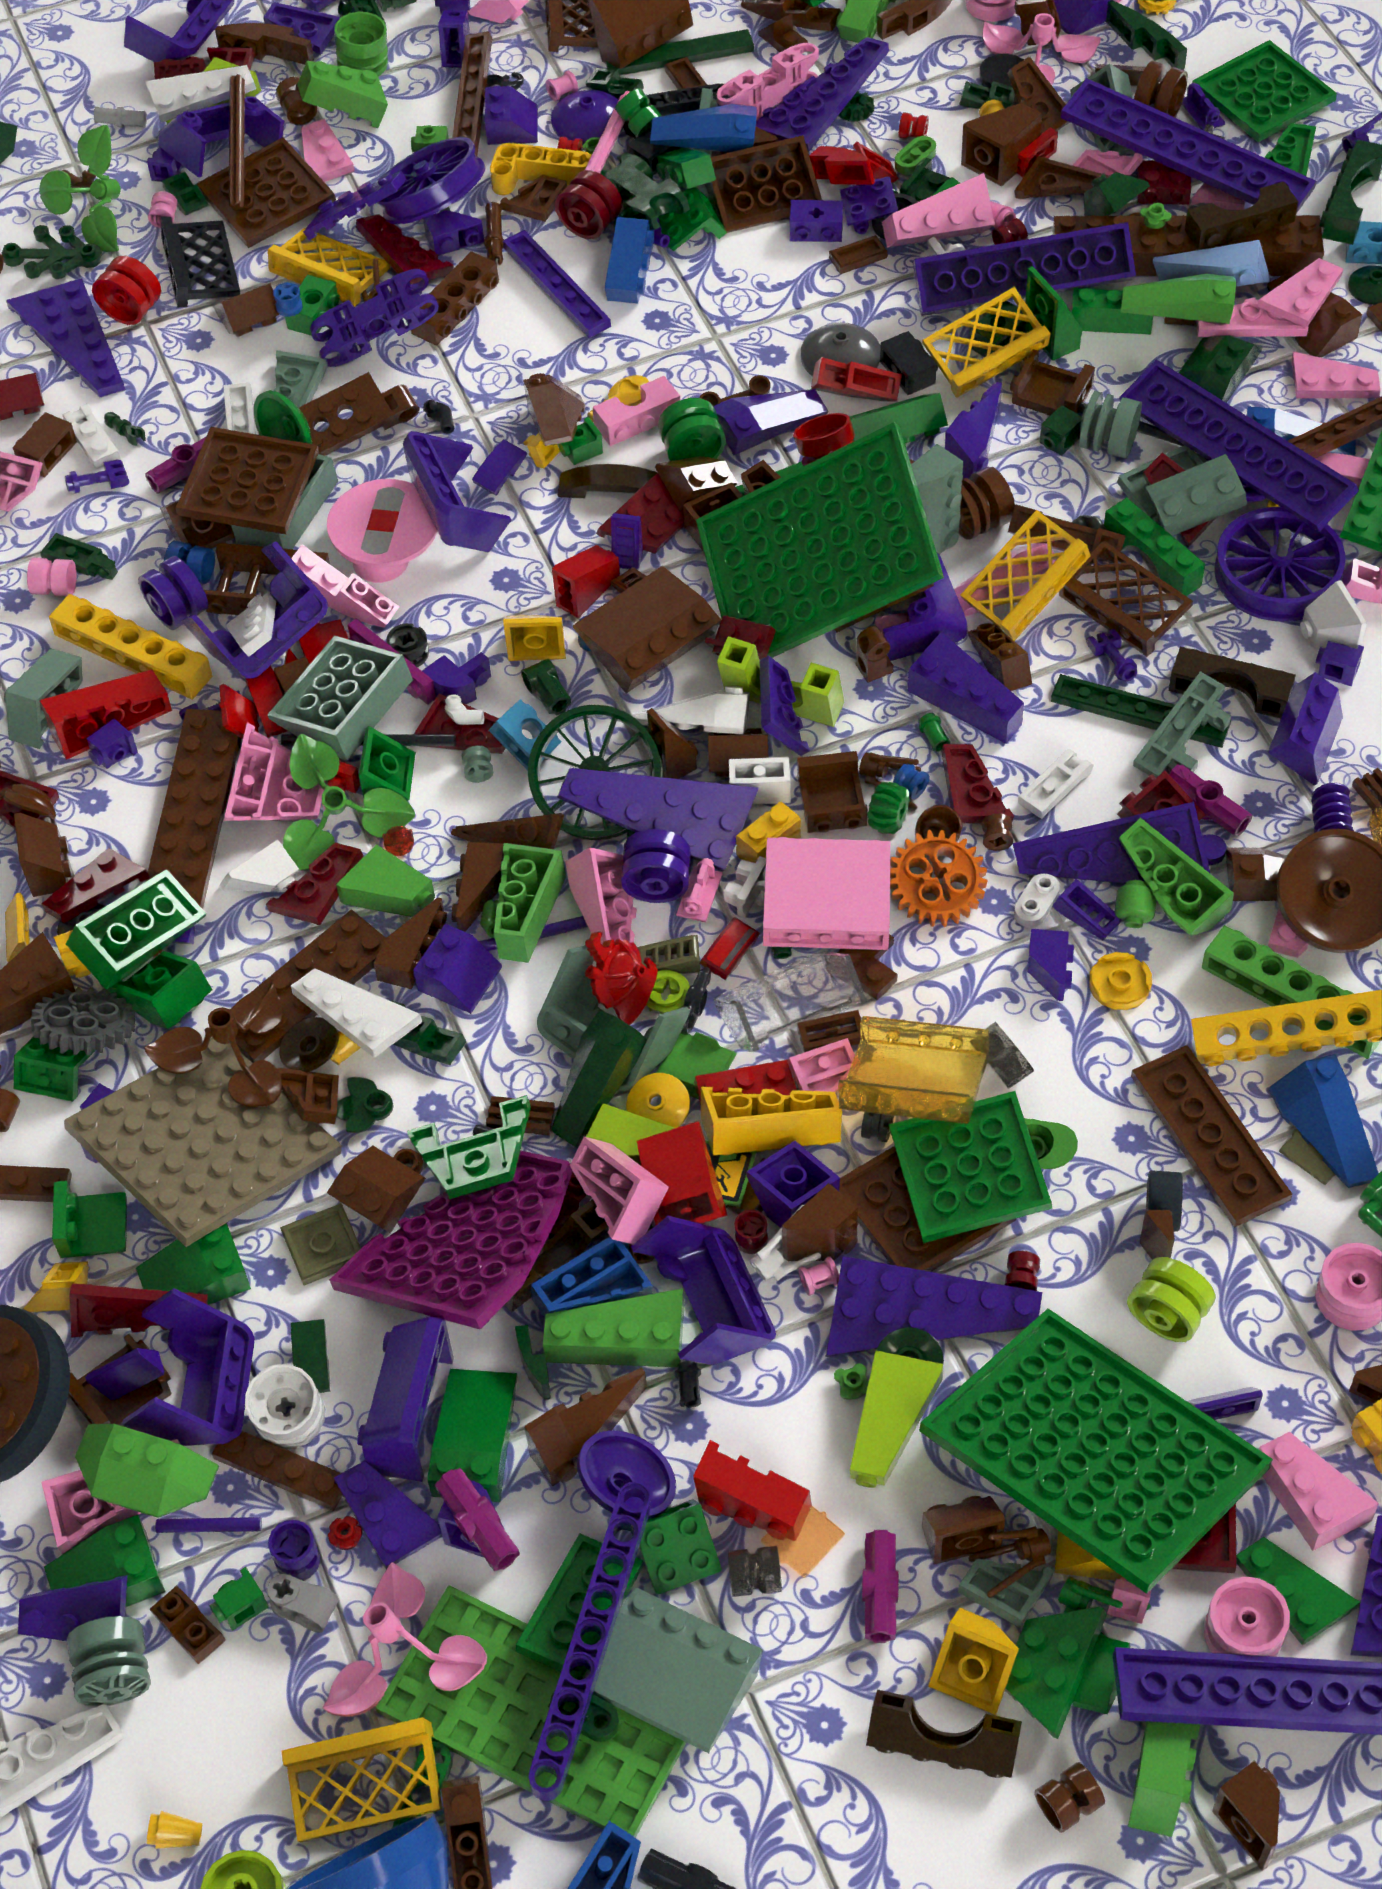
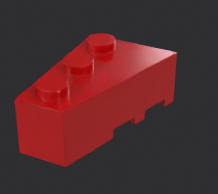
M710 1440L693 1475L698 1501L702 1509L714 1516L723 1514L731 1517L736 1523L746 1528L755 1526L766 1530L773 1538L779 1540L787 1538L796 1542L812 1506L810 1490L769 1470L767 1475L762 1474L747 1466L750 1461L749 1459L739 1455L738 1459L735 1460L717 1451L720 1444Z

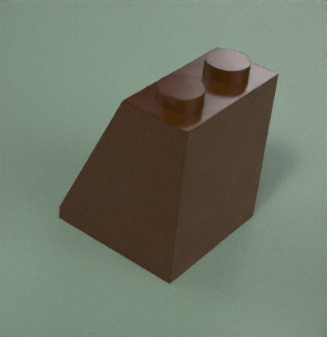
M1019 103L967 121L963 124L961 165L979 175L984 173L986 179L1002 187L1017 174V169L1020 168L1017 166V162L1020 160L1018 153L1041 135L1042 113L1023 103Z

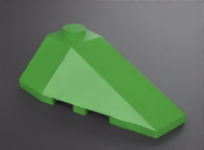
M1200 274L1123 287L1121 312L1230 324L1235 303L1236 280L1234 276Z
M1139 818L1119 837L1120 843L1166 916L1190 936L1211 930L1232 910L1234 892L1143 819Z

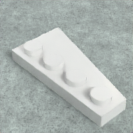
M247 65L145 81L161 123L173 119L185 111L199 110L229 99L231 76L239 74L245 79V93L256 90Z

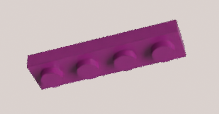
M354 619L347 625L350 636L349 640L399 653L359 620ZM404 657L413 681L407 687L408 692L412 697L419 698L429 705L436 699L433 680Z

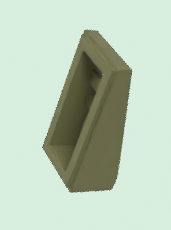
M698 935L683 936L638 947L642 964L645 967L647 966L643 963L644 958L652 956L658 971L672 970L678 973H695L700 971ZM683 953H690V955L683 956ZM671 954H677V958L671 959ZM659 955H665V961L659 962Z

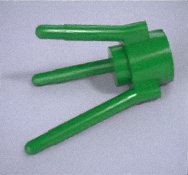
M1071 1576L1064 1583L1058 1598V1602L1066 1606L1064 1613L1088 1609L1093 1599L1116 1608H1122L1123 1606L1121 1601L1111 1598L1112 1591L1092 1586ZM1149 1603L1146 1610H1149L1151 1607ZM1100 1631L1099 1636L1107 1637Z

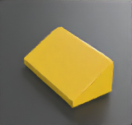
M21 893L14 895L5 912L7 962H10L30 943L29 913Z

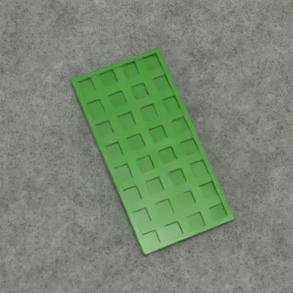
M448 1585L417 1640L432 1652L439 1654L440 1646L446 1638L455 1635L468 1636L476 1640L485 1650L487 1664L482 1672L464 1687L453 1691H444L435 1687L429 1677L430 1667L435 1661L428 1658L415 1646H412L386 1689L384 1696L376 1706V1711L378 1714L396 1723L421 1717L432 1722L434 1737L431 1738L432 1741H438L446 1745L450 1751L532 1793L529 1783V1770L550 1708V1699L556 1689L561 1672L516 1652V1643L527 1626L526 1623ZM567 1702L563 1709L572 1711L575 1709L576 1704ZM615 1707L619 1717L617 1733L614 1737L604 1742L591 1740L580 1733L563 1790L557 1798L549 1802L603 1830L607 1823L611 1821L636 1838L686 1742ZM600 1719L595 1722L594 1726L601 1729L608 1722ZM557 1736L552 1738L547 1746L552 1751L558 1752L566 1748L568 1742L563 1737ZM548 1772L540 1774L536 1779V1783L542 1788L551 1787L556 1781V1777Z

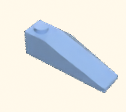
M1260 240L1153 258L1159 280L1200 274L1234 276L1236 287L1270 282V275Z

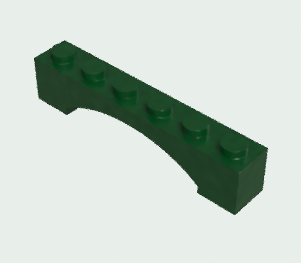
M1357 140L1354 149L1349 148L1346 160L1341 168V173L1338 174L1336 184L1333 186L1331 196L1328 198L1325 211H1323L1319 227L1324 228L1322 233L1323 239L1354 244L1363 208H1359L1355 204L1352 194L1362 185L1372 180H1379L1382 172L1381 144Z

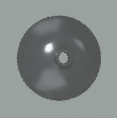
M844 322L831 323L815 329L804 339L801 345L800 357L804 369L812 377L815 363L821 357L846 364L852 361L877 368L880 363V344L877 338L863 327Z

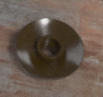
M321 1017L307 1018L298 1022L285 1034L279 1048L281 1062L287 1069L305 1072L318 1069L332 1057L337 1048V1029Z

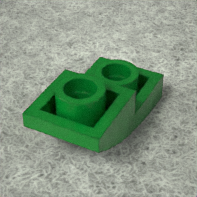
M1103 1636L1098 1637L1074 1697V1707L1108 1715L1117 1696L1112 1655L1115 1647L1130 1648L1129 1642Z

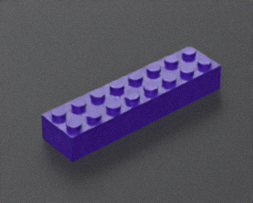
M1128 222L916 258L913 261L920 314L921 316L982 306L1013 287L1016 288L1022 299H1025L1028 268L1032 266L1057 293L1072 291L1073 288H1089L1133 280L1136 277Z

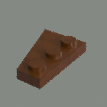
M1030 56L1009 70L1008 76L1018 103H1023L1042 113L1041 134L1050 127L1058 131L1070 123L1060 118L1061 110L1066 103Z

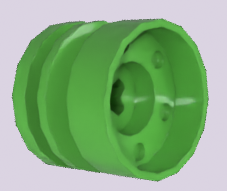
M369 12L348 13L336 22L334 29L336 65H343L358 70H370L377 73L378 76L383 74L388 66L387 27L385 22L379 16Z

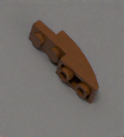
M908 0L877 14V35L882 40L901 31L909 36L937 19L951 4L952 0Z
M237 23L217 26L215 28L218 48H253L254 59L261 61L266 55L304 65L306 60L314 61L311 40L295 36L294 28L264 23Z

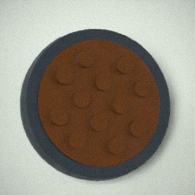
M0 1305V1483L14 1477L27 1468L50 1442L62 1419L70 1387L68 1354L63 1341L55 1329L35 1314L8 1305Z

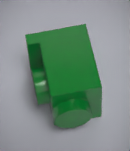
M586 417L584 418V423L577 425V431L573 440L559 443L558 447L564 457L567 456L573 465H577L603 453L602 434L592 420Z
M246 1567L240 1570L241 1578L228 1581L219 1588L218 1592L213 1595L215 1602L209 1605L219 1624L226 1621L232 1631L269 1608L264 1594Z

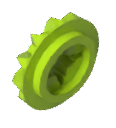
M658 971L654 988L646 1004L649 1011L655 1010L663 1014L684 1007L685 997L690 987L688 980L676 971ZM667 985H669L671 994L668 995L666 1000H663L661 993H664Z

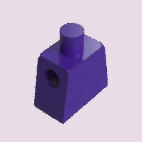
M445 10L442 12L438 22L442 67L462 68L466 35L470 34L468 11ZM458 45L457 51H453L451 48Z

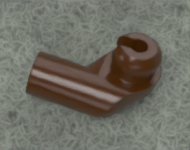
M62 170L70 176V188L90 187L96 178L89 170H84L82 177H77L68 170Z

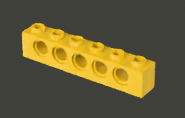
M68 594L49 615L54 635L136 674L152 669L164 687L191 700L196 697L213 677L209 660L203 653L187 649L177 641H170L160 636L154 630L144 629L130 619L125 620L108 609H102L91 604L85 598L80 599Z
M1382 990L1193 1018L1191 1022L1197 1059L1201 1064H1205V1066L1214 1067L1222 1065L1225 1060L1237 1059L1239 1062H1247L1256 1059L1258 1055L1270 1054L1271 1057H1280L1289 1054V1051L1302 1049L1303 1052H1314L1320 1050L1322 1046L1335 1044L1336 1047H1347L1353 1045L1354 1041L1367 1039L1368 1042L1382 1041ZM1354 1015H1361L1366 1019L1365 1023L1358 1026L1351 1024L1348 1020ZM1321 1020H1329L1333 1023V1027L1324 1031L1318 1029L1316 1024ZM1288 1025H1296L1301 1029L1296 1035H1287L1283 1031ZM1256 1030H1264L1268 1033V1036L1263 1040H1255L1251 1037V1034ZM1227 1034L1233 1035L1236 1038L1235 1042L1231 1045H1223L1219 1042V1039Z

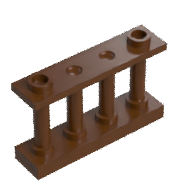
M218 542L215 552L219 568L223 571L217 590H204L208 600L206 612L228 615L241 614L248 608L247 604L257 596L256 591L261 575H277L280 572L262 552V546ZM283 549L290 558L297 552V550ZM312 551L330 564L328 553ZM234 571L250 572L244 593L228 592Z

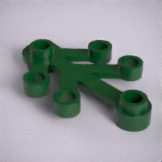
M39 225L33 230L35 239L49 249L21 248L16 243H7L2 250L4 263L9 267L19 266L24 262V259H44L39 263L30 261L24 265L26 277L30 279L38 278L47 269H50L51 276L54 279H62L67 273L80 265L85 268L96 267L102 258L100 247L94 244L83 243L76 236L74 228L70 225L61 227L59 235L62 242L69 243L74 249H65L50 235L47 226ZM64 259H71L66 263L61 262Z

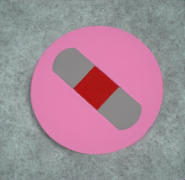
M398 479L372 480L351 488L336 500L327 518V532L334 548L344 558L353 563V568L359 577L374 583L388 582L399 577L406 570L409 561L420 556L429 548L438 532L415 485Z

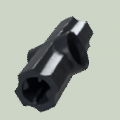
M652 1848L646 1854L637 1876L639 1882L653 1889H736L718 1880L717 1875L701 1865L695 1863L686 1865Z

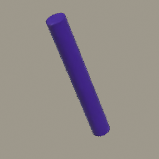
M262 1518L156 1519L155 1529L156 1533L261 1531Z

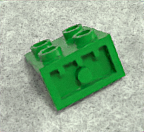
M697 187L683 191L690 207L689 211L681 215L671 212L659 217L661 233L669 236L670 243L668 247L672 251L679 248L702 228L707 234L712 232L718 239L727 233L710 199Z
M33 1036L14 1055L13 1089L73 1102L78 1097L79 1067L96 1049L91 1050L90 1055H87L84 1050H80L77 1055H73V1050L70 1049L60 1053V1047L49 1049V1043L40 1044V1038H34Z
M67 1181L54 1182L52 1241L60 1258L126 1251L127 1195L125 1192L77 1196L76 1192L72 1193Z
M695 1499L669 1507L659 1516L647 1520L639 1547L656 1594H662L722 1570L701 1505Z

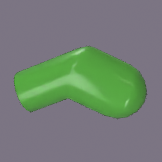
M492 899L483 905L480 925L489 937L495 938V916L499 900L493 901Z

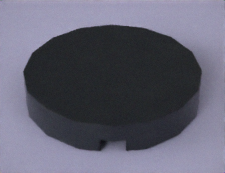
M1007 53L995 54L986 58L979 68L981 84L983 85L984 83L988 86L987 88H990L992 81L1012 87L1008 72L1024 59Z

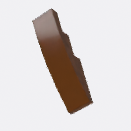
M743 0L741 2L742 8L774 21H778L792 13L793 26L812 30L832 31L841 12L840 8H819V5L812 7L801 0Z

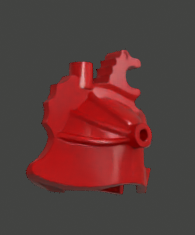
M602 932L591 933L590 938L585 941V945L587 946V951L590 952V956L596 962V967L590 965L585 971V976L591 979L592 994L597 998L599 1004H602L606 1009L612 1007L617 1017L630 1025L642 1013L650 998L657 978V965L649 957H646L643 961L647 966L645 967L642 964L639 949L633 942L630 943L626 939L623 941L617 939L615 942L614 940L604 941L602 945Z

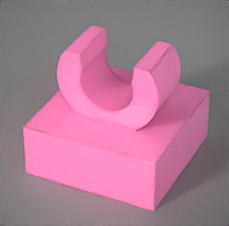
M1124 1577L1116 1579L1111 1598L1121 1601L1123 1606L1122 1608H1116L1108 1605L1107 1614L1142 1624L1150 1600L1151 1590L1146 1594L1132 1583L1127 1582Z

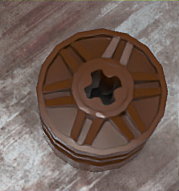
M986 467L973 473L969 479H962L959 534L966 540L974 539L979 534L987 533L990 528H998L1011 521L1015 508L1014 497L1007 481L997 469Z

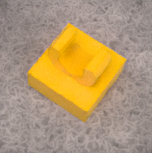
M539 433L536 436L530 435L523 442L528 447V455L533 458L536 467L546 468L560 452L557 444L545 446Z

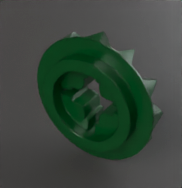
M858 90L838 116L847 121L867 119L874 112V98L869 97L868 92L861 94Z

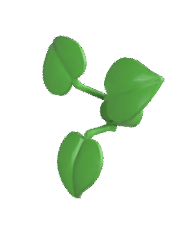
M102 125L82 134L77 145L78 157L81 163L89 166V172L100 179H96L87 188H70V176L64 171L54 170L42 178L39 193L43 204L51 213L62 215L67 213L72 207L73 199L71 193L91 192L92 196L101 201L89 209V216L83 218L81 223L83 237L88 244L99 246L101 251L117 252L119 247L117 243L116 219L113 212L103 205L117 199L120 195L121 187L116 179H109L108 175H103L110 166L112 151L109 126Z
M304 734L298 736L291 751V776L295 783L303 789H312L319 783L320 787L324 790L322 806L325 811L318 827L313 821L302 819L293 822L284 834L283 847L297 865L299 871L309 870V865L335 843L333 835L323 830L330 814H340L346 807L364 813L362 816L364 829L370 835L377 838H388L397 834L415 818V811L409 802L392 790L375 788L368 791L363 798L364 807H360L353 803L352 800H347L346 794L341 788L326 785L324 781L333 779L338 773L340 765L338 755L331 746Z

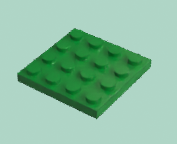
M1271 40L1258 45L1192 81V83L1199 84L1202 87L1205 97L1210 100L1214 107H1217L1221 113L1258 143L1287 128L1290 123H1296L1335 102L1337 93Z
M1015 1091L889 1124L890 1133L923 1243L1052 1209L1051 1198Z

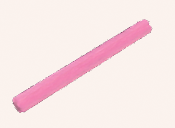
M625 91L624 95H621L619 101L630 91ZM615 109L585 170L601 173L625 123Z

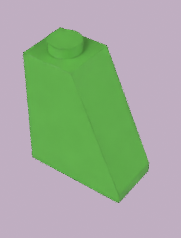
M379 845L374 846L336 884L340 902L344 905L409 917L416 915L435 898L433 883L430 878Z

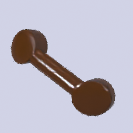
M756 375L750 379L748 390L721 399L715 392L708 391L701 394L699 398L707 400L712 406H715L730 398L769 394L771 383L767 377Z

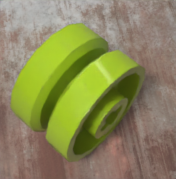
M1156 1257L1151 1260L1143 1272L1142 1280L1136 1283L1128 1295L1127 1305L1138 1322L1151 1332L1174 1342H1187L1193 1338L1200 1327L1201 1318L1205 1317L1215 1303L1216 1294L1206 1278L1194 1268L1169 1257Z
M240 1850L227 1853L215 1861L204 1875L200 1889H285L287 1887L270 1859L259 1852Z

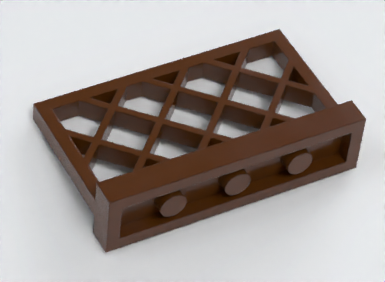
M544 0L548 52H558L559 45L599 48L597 38L590 36L595 33L594 24L589 21L592 15L588 0H569L573 3L570 7L563 3L566 0ZM581 8L587 13L581 15L576 10ZM569 15L575 20L570 23L564 18ZM582 24L588 29L583 32L578 26ZM572 32L576 37H566L564 35Z
M1103 541L1059 591V596L1107 630L1115 629L1123 641L1148 657L1155 650V643L1193 606V601L1115 547ZM1106 552L1114 558L1115 564L1097 565V559ZM1132 570L1136 573L1137 579L1119 580V571ZM1115 571L1116 581L1099 582V572ZM1095 573L1096 583L1083 584L1077 580L1082 574ZM1154 585L1158 588L1159 594L1141 596V586ZM1137 586L1138 596L1121 597L1120 588ZM1117 588L1118 598L1105 599L1100 596L1101 589ZM1176 600L1181 605L1176 610L1164 611L1163 601ZM1160 602V611L1143 613L1142 603ZM1139 603L1140 613L1126 614L1122 611V605ZM1161 619L1162 625L1153 632L1144 626V620Z

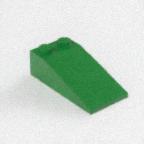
M166 869L76 924L66 945L107 990L126 978L155 954L197 924L207 913Z
M450 1368L432 1446L427 1478L432 1497L442 1498L435 1487L441 1476L451 1469L461 1468L469 1480L481 1484L487 1490L492 1502L501 1501L517 1386V1373Z

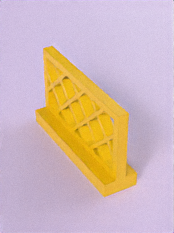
M303 228L281 247L273 244L267 249L269 272L301 284L307 275L336 282L340 301L350 300L354 307L361 302L360 294L374 283L373 269H365V267L373 266V260L377 259L379 278L390 269V265L384 259L320 233H317V236L311 239L314 242L301 243L307 238L303 233L306 228ZM330 248H331V249H334V250H335V251H325V252H322V249H330ZM318 250V252L304 254V251ZM354 257L356 259L344 260L343 258ZM339 258V261L325 262V260ZM347 268H361V270L347 271Z
M1013 287L924 338L922 344L950 383L952 393L958 398L1022 361L1025 357H1029L1033 349L1041 350L1048 346L1051 333L1045 325L1041 326L1016 288ZM1012 297L1018 305L1017 313L1001 310L1002 303ZM984 313L996 315L994 326L978 323L979 316ZM999 316L1015 319L1013 329L997 327ZM1018 320L1030 322L1034 328L1028 333L1015 331ZM961 326L973 328L971 339L955 336L956 329ZM976 329L992 332L990 343L974 340ZM995 333L1011 336L1009 344L1005 346L993 344ZM939 339L950 341L948 353L937 351L932 343ZM953 342L969 345L966 357L951 354ZM972 346L988 349L986 357L981 360L970 358ZM949 359L964 362L963 370L953 375L947 367Z
M1036 510L960 596L1015 641L1089 559L1091 555L1088 546L1079 538L1076 540ZM1038 521L1046 526L1047 535L1031 537L1030 529ZM1065 540L1070 544L1064 552L1052 554L1051 541ZM1047 542L1048 554L1032 556V543ZM1027 544L1028 557L1012 559V549L1017 545ZM1048 561L1049 569L1044 574L1033 575L1032 562ZM1028 563L1029 576L1013 577L1012 565ZM1008 566V578L992 580V572L996 567ZM1029 582V591L1025 595L1014 596L1013 584ZM1009 584V597L993 599V586ZM977 588H989V600L976 601L971 597ZM1010 603V612L1003 620L994 615V605Z
M421 1717L281 1750L283 1765L287 1767L297 1842L301 1843L443 1810L431 1739L434 1737L432 1722ZM423 1745L425 1759L417 1771L401 1762L411 1747ZM400 1750L396 1757L390 1754V1752ZM384 1754L393 1762L380 1780L366 1769L374 1756ZM364 1759L361 1765L354 1762L356 1760ZM348 1762L358 1770L346 1788L331 1779V1776L339 1764ZM398 1765L414 1775L402 1794L387 1785ZM329 1767L325 1774L319 1770ZM426 1769L428 1780L422 1776ZM313 1771L322 1779L312 1794L308 1796L300 1790L298 1774ZM363 1774L378 1783L366 1803L351 1793ZM421 1780L430 1787L432 1802L417 1806L407 1798L417 1782ZM327 1782L342 1791L331 1811L316 1801ZM383 1788H385L399 1799L389 1813L381 1814L372 1808V1805ZM301 1796L307 1800L304 1806L302 1805ZM349 1796L363 1806L354 1821L345 1822L336 1814ZM404 1802L410 1806V1808L400 1810ZM312 1805L327 1814V1817L319 1829L306 1832L304 1817ZM368 1811L376 1815L364 1818ZM333 1819L339 1823L329 1826Z

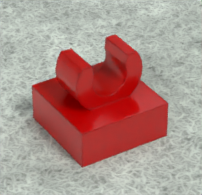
M339 761L338 773L333 779L328 781L327 785L339 787L344 792L347 790L356 793L361 786L358 768Z

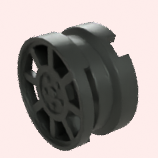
M412 623L397 625L390 630L386 638L387 644L402 654L407 660L413 661L414 663L412 664L416 667L426 662L429 656L426 632L423 628L414 627Z
M869 1094L862 1121L861 1137L870 1139L871 1136L878 1137V1140L881 1142H888L890 1137L889 1124H892L894 1121L896 1098L888 1096L886 1099H882L879 1097V1094Z

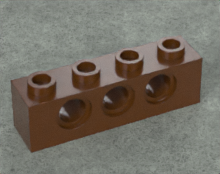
M470 251L429 293L436 298L438 311L425 323L412 329L411 334L436 346L444 338H447L451 331L466 318L467 314L475 306L479 305L491 290L496 288L499 283L497 262ZM426 303L420 309H427L431 307L432 303Z

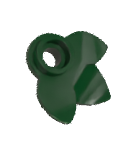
M350 1077L347 1079L350 1095L338 1100L336 1116L340 1120L347 1121V1132L360 1133L371 1128L375 1121L383 1120L392 1113L394 1104L391 1096L383 1090L377 1089L374 1081L362 1077ZM376 1105H382L380 1108H373Z

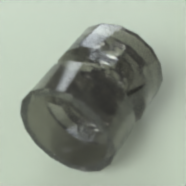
M777 1546L757 1548L754 1554H751L748 1549L727 1551L732 1597L752 1595L755 1589H759L762 1594L782 1592Z

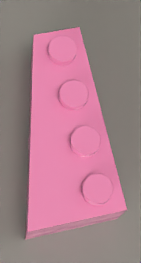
M178 1439L172 1440V1442L180 1444ZM81 1470L41 1482L57 1548L62 1555L102 1528L141 1514V1512L93 1498Z

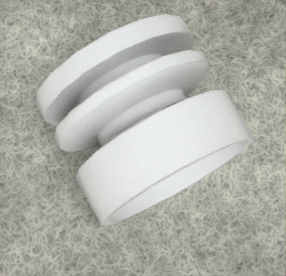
M277 1364L262 1370L251 1380L246 1391L245 1408L250 1421L264 1440L284 1449H296L308 1444L319 1434L325 1421V1405L312 1378L303 1369L290 1364ZM292 1406L293 1409L290 1410V1416L285 1417L283 1414L286 1413V1407Z

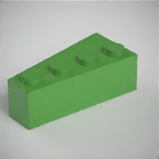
M683 1288L546 1314L543 1336L546 1362L677 1367L681 1363L678 1352L682 1350Z
M1146 1721L1128 1827L1172 1837L1181 1802L1187 1804L1189 1802L1192 1781L1186 1780L1185 1777L1186 1770L1193 1772L1197 1749L1190 1748L1191 1739H1198L1200 1724Z

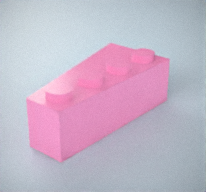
M982 173L887 217L882 221L887 248L927 242L933 236L940 240L984 233L994 226L985 174Z

